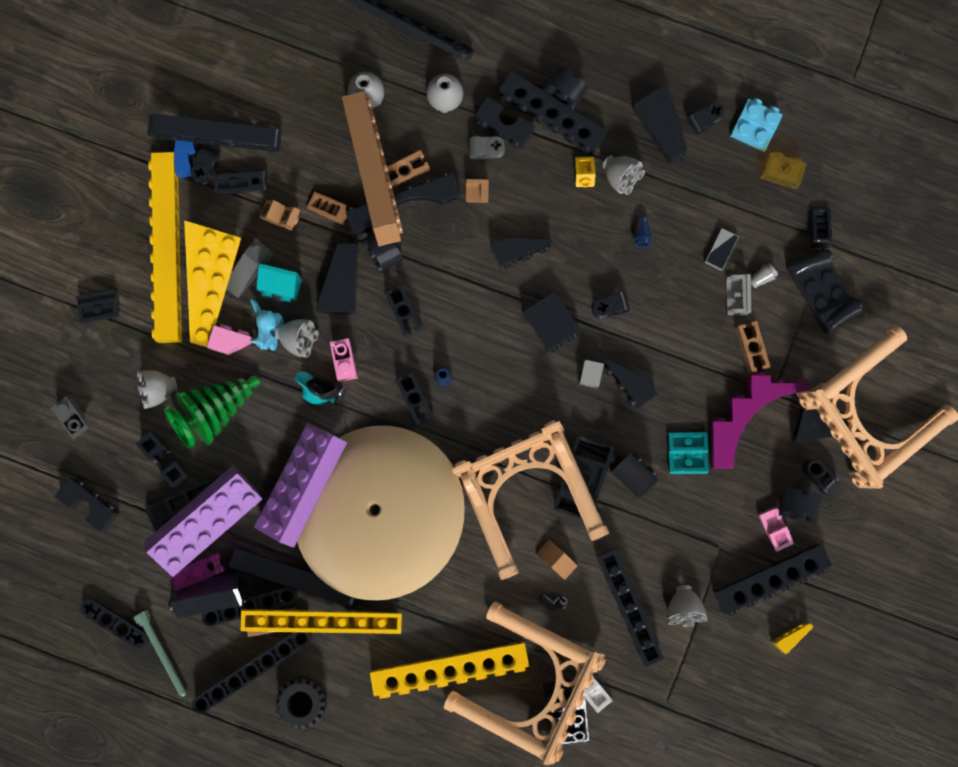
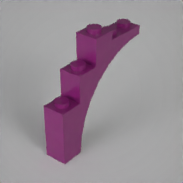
M754 372L753 375L747 378L748 399H746V395H735L734 399L729 400V422H727V418H715V422L710 423L711 469L734 468V457L739 437L754 414L766 404L779 397L810 390L809 383H803V380H792V383H784V380H772L771 383V376H765V372Z

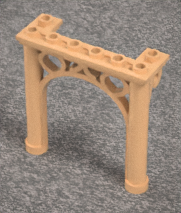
M898 326L891 327L886 335L826 383H821L811 390L797 393L800 404L807 410H818L820 418L828 425L832 436L838 440L842 451L852 461V466L855 470H851L849 474L852 477V482L859 488H882L883 479L945 427L952 425L958 420L956 410L950 405H944L906 438L895 444H886L876 440L862 426L856 413L854 401L857 384L865 373L907 340L906 333ZM848 386L846 395L839 394L841 390ZM838 399L846 402L844 414H841L836 407ZM848 417H849V419L847 420V422H848V428H847V426L845 425V423L843 422L842 419H845V418H848ZM855 437L858 438L860 441H866V442H863V443L859 446V444H858L857 441L855 440ZM869 445L876 448L877 456L875 460H871L867 454ZM884 449H894L884 458Z
M560 421L548 422L544 425L545 428L541 429L542 433L535 432L529 435L527 440L522 441L520 439L511 443V447L496 449L493 451L494 454L488 457L486 455L478 457L475 463L463 460L456 463L455 467L451 469L464 485L499 569L498 574L501 580L514 576L519 571L495 518L494 500L501 485L519 471L530 468H544L559 474L566 481L591 541L609 534L607 526L603 525L563 433L564 428ZM541 448H547L550 451V456L544 463L534 459V453ZM530 450L529 457L532 462L528 463V460H520L516 456ZM555 454L562 470L550 464ZM509 459V465L504 469L506 472L504 474L498 467L494 466ZM491 470L498 473V479L494 485L483 482V475ZM481 486L486 489H492L488 503Z
M495 601L487 613L488 620L542 646L551 656L556 670V684L552 698L541 713L524 722L509 721L455 691H452L447 697L444 709L450 712L454 711L534 754L544 761L543 764H554L556 761L559 762L562 757V744H564L568 736L566 730L569 725H573L577 716L574 713L577 707H581L584 702L585 696L583 694L586 688H590L594 680L591 677L593 672L597 673L598 670L601 671L603 668L605 654L591 652L519 616ZM555 652L571 659V661L561 664ZM569 665H573L577 669V674L572 682H566L562 670ZM562 684L567 687L575 686L569 700H566L564 696L565 689H562ZM564 708L558 724L555 717L547 715L550 711L554 713L556 709ZM544 718L549 719L552 723V729L547 736L541 735L538 730V722ZM533 725V733L535 736L525 732L524 730L518 727H526Z

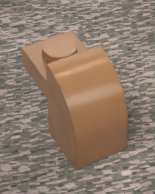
M266 200L259 217L276 226L292 231L299 220L300 210L295 207H286L274 200Z

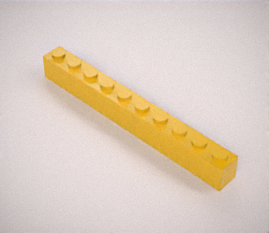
M174 152L151 153L148 166L151 171L149 188L152 189V196L149 197L152 215H150L149 221L153 229V233L150 234V243L153 245V252L150 253V260L153 263L151 281L154 282V289L151 290V299L154 301V308L151 310V316L154 320L152 338L158 343L182 342L179 178L175 172Z

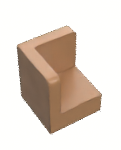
M466 179V202L488 203L489 180Z

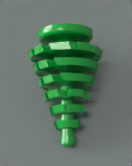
M256 375L249 377L246 381L243 378L235 379L237 386L232 381L223 382L224 388L219 383L212 384L214 392L208 386L200 387L201 393L197 389L187 390L188 395L183 391L176 392V400L185 417L183 418L179 411L172 406L166 407L164 411L169 423L181 441L188 448L195 445V437L190 429L192 427L200 439L209 446L214 440L213 435L218 436L221 432L220 424L226 426L229 422L227 414L233 417L237 413L235 405L241 408L244 404L242 395L248 399L252 394L251 389L260 385V380Z

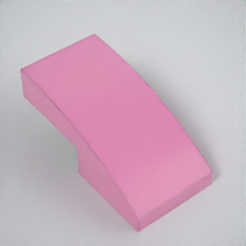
M774 506L758 513V516L774 550L777 552L794 543L787 526L784 525L781 516H778V508Z

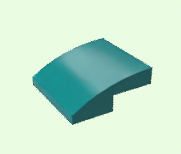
M707 432L668 433L669 474H708L707 453L709 450Z

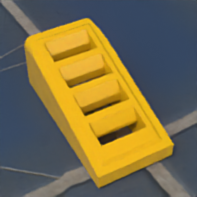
M805 622L774 639L772 643L782 653L787 654L813 626Z

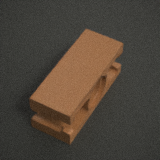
M421 150L387 167L389 175L394 173L397 175V178L391 181L392 190L430 172L427 162L419 168H412V164L419 160H424ZM402 168L410 170L406 175H402L399 172Z
M751 322L747 325V328H751L753 336L749 340L746 338L743 328H746V325L743 324L736 327L735 331L748 374L757 371V368H754L752 358L756 355L759 357L762 365L760 367L761 370L768 369L770 363L758 322ZM749 343H753L756 345V352H751L749 350Z

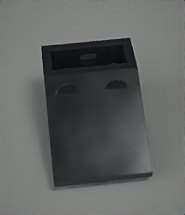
M574 679L565 680V681H566V682H572ZM556 682L543 683L545 707L552 698ZM562 684V689H565L564 696L566 700H569L575 686L567 687ZM585 699L581 707H577L574 713L577 716L573 725H569L566 730L568 736L564 744L589 741ZM558 708L554 713L550 711L547 715L555 717L558 724L564 708ZM547 719L548 730L550 733V730L552 729V723L549 719Z

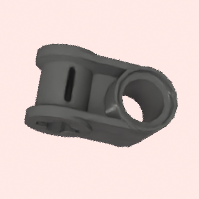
M476 136L469 138V158L471 159L500 158L505 153V144L500 137ZM495 145L499 146L498 150H494Z

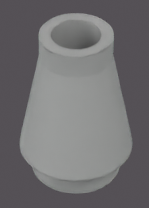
M771 263L763 264L751 277V285L754 289L775 280L778 273Z

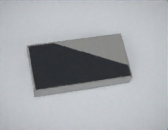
M722 228L705 263L722 271L739 236Z

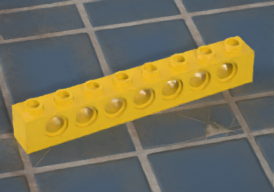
M241 609L240 631L401 634L402 614L400 612Z
M523 641L372 670L370 677L374 696H379V699L390 697V693L395 692L403 695L410 693L411 689L417 688L418 691L428 690L431 685H437L439 688L448 686V682L452 681L460 684L468 682V678L473 677L476 680L487 678L488 674L502 676L506 675V671L514 670V673L526 670L525 667H529L525 642ZM504 655H511L513 662L509 665L504 664L502 661ZM486 658H491L494 661V665L491 668H486L483 665V661ZM466 662H472L475 665V669L472 672H467L464 669ZM453 666L456 670L455 674L452 676L447 675L444 671L445 667ZM432 669L436 672V677L428 679L425 672ZM414 673L417 676V681L414 683L408 682L406 675ZM395 677L398 684L391 687L388 685L387 679Z

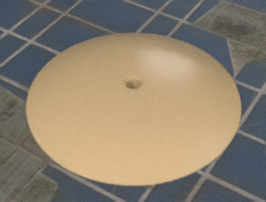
M372 426L354 430L339 437V439L347 442L297 543L312 571L333 589L345 595L364 600H387L401 597L414 592L431 581L445 567L459 543L464 524L465 505L462 486L458 476L452 472L451 469L454 467L446 455L425 437L413 431L393 426ZM379 506V513L377 515H373V508Z

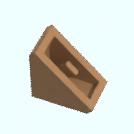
M550 540L536 553L564 580L578 566Z

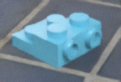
M748 99L730 137L765 152L783 114L779 113L780 110L774 106L769 108L763 106V102L759 99Z

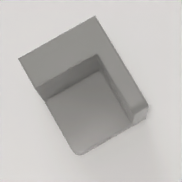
M585 360L579 384L598 388L604 364Z

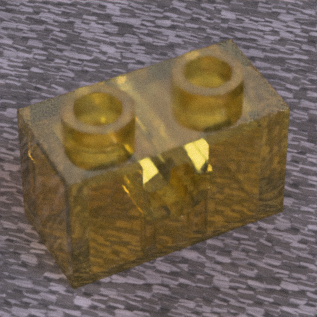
M770 152L766 157L760 178L797 189L801 185L807 163L802 162L797 157L788 158L780 152Z

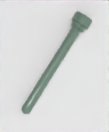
M148 610L133 617L136 624L139 623L140 627L143 626L178 694L184 697L187 692L150 624L151 620L149 617L151 615Z

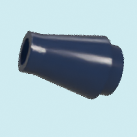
M647 218L637 219L633 239L637 247H648L652 241Z
M441 367L435 371L434 380L438 385L447 386L452 382L453 374L450 369ZM441 372L447 374L445 378L440 377Z

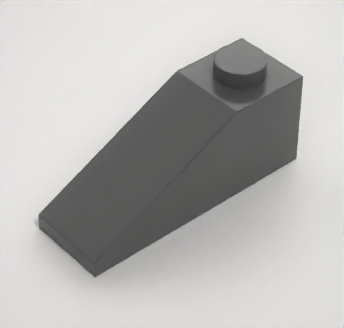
M255 239L232 271L227 290L239 298L258 275L259 263L266 265L274 256L273 252Z

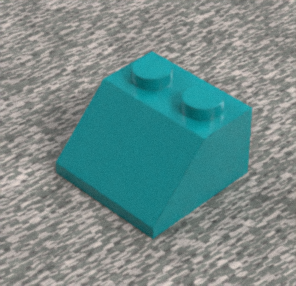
M259 263L257 290L261 293V296L267 298L277 296L280 297L279 300L291 303V300L297 301L302 282L298 273Z

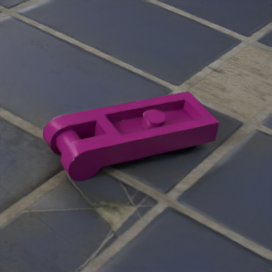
M220 553L185 566L174 577L168 573L174 590L182 589L225 572L226 569L220 562ZM209 563H213L214 570H210Z

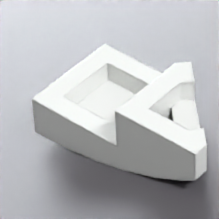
M595 678L590 688L585 689V698L597 713L613 701Z

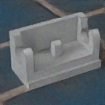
M751 274L726 277L727 315H748L751 313Z

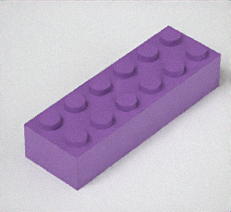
M307 423L254 528L276 541L294 548L347 442Z
M232 465L144 542L146 553L174 577L259 503L262 497L258 490Z

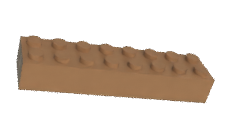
M364 91L342 96L378 246L401 241L400 234L403 233L370 98L365 97Z

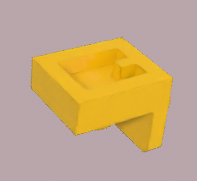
M575 157L576 187H594V157Z

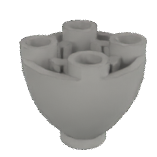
M371 72L357 73L348 84V95L364 91L365 97L370 98L372 108L378 107L384 98L385 90L383 83L378 76Z
M446 73L435 76L428 84L426 91L427 100L430 105L443 113L457 108L464 96L460 81L453 75Z
M610 155L602 165L610 185L620 194H630L633 190V185L645 174V170L642 169V162L629 156L613 157Z
M297 319L289 321L284 325L280 324L275 331L276 339L280 340L287 351L295 356L306 358L309 357L312 345L319 335L318 330H315L314 323L307 319Z
M155 370L137 371L138 381L141 382V384H138L139 395H143L142 405L144 409L161 404L173 392H177L175 377H169Z
M683 585L676 587V593L673 595L668 607V624L676 625L683 623V627H691L695 625L694 622L707 621L705 606L701 599L692 591L691 586Z

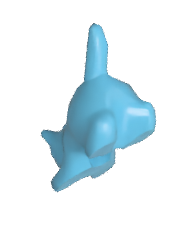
M251 299L250 302L256 313L258 336L251 340V343L256 344L261 350H267L270 347L272 351H275L278 342L275 337V331L278 325H283V317L280 313L261 310L259 304L254 299Z

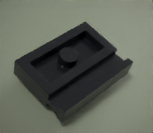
M110 289L76 296L80 323L84 324L120 317L115 295L116 291Z

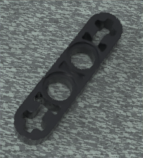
M89 599L81 604L80 611L86 618L129 645L141 648L148 643L149 638L145 630L97 600ZM93 604L92 608L100 612L98 615L94 611L88 613V607L86 606ZM104 613L111 615L112 620L109 624H105L102 621ZM121 623H125L128 627L126 634H121L118 631V626ZM134 629L135 631L133 632V634L136 636L141 634V639L144 641L139 642L137 644V638H135L134 636H130V638L127 637L132 633V630Z

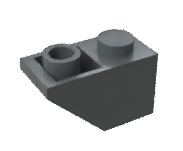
M65 397L50 408L72 439H75L89 428L84 413L73 398Z

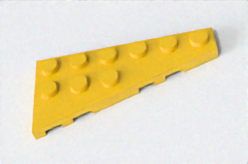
M185 220L190 342L207 347L213 327L216 326L241 237Z

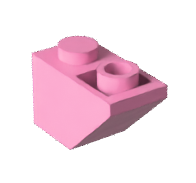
M221 324L220 327H213L207 348L230 355L250 345L253 338L249 336L250 333L239 330L237 333L231 331V327Z
M349 338L330 342L337 380L343 382L357 379L358 374Z

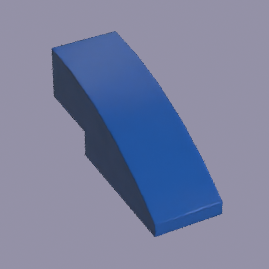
M175 141L174 164L176 175L179 178L191 176V169L193 167L191 157H196L198 153L196 143Z

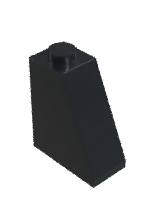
M801 405L792 442L798 443L833 437L828 425L820 418L818 410H807ZM848 417V418H845V419H842L843 422L845 423V425L847 426V428H848V422H847V420L849 419V417Z

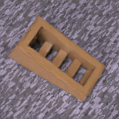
M314 191L307 205V209L341 225L344 224L347 218L346 212L350 208L346 204ZM319 199H322L318 208H315ZM326 202H328V204H327L325 210L322 211L323 208H324V206H325V204H326ZM333 205H335L332 214H329Z

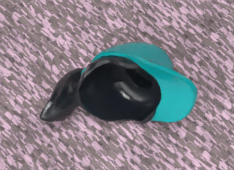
M299 372L294 376V380L303 387L302 398L315 405H321L326 402L332 404L341 403L346 390L350 387L349 384H343L337 388L332 382L323 381L319 377H313L307 372Z

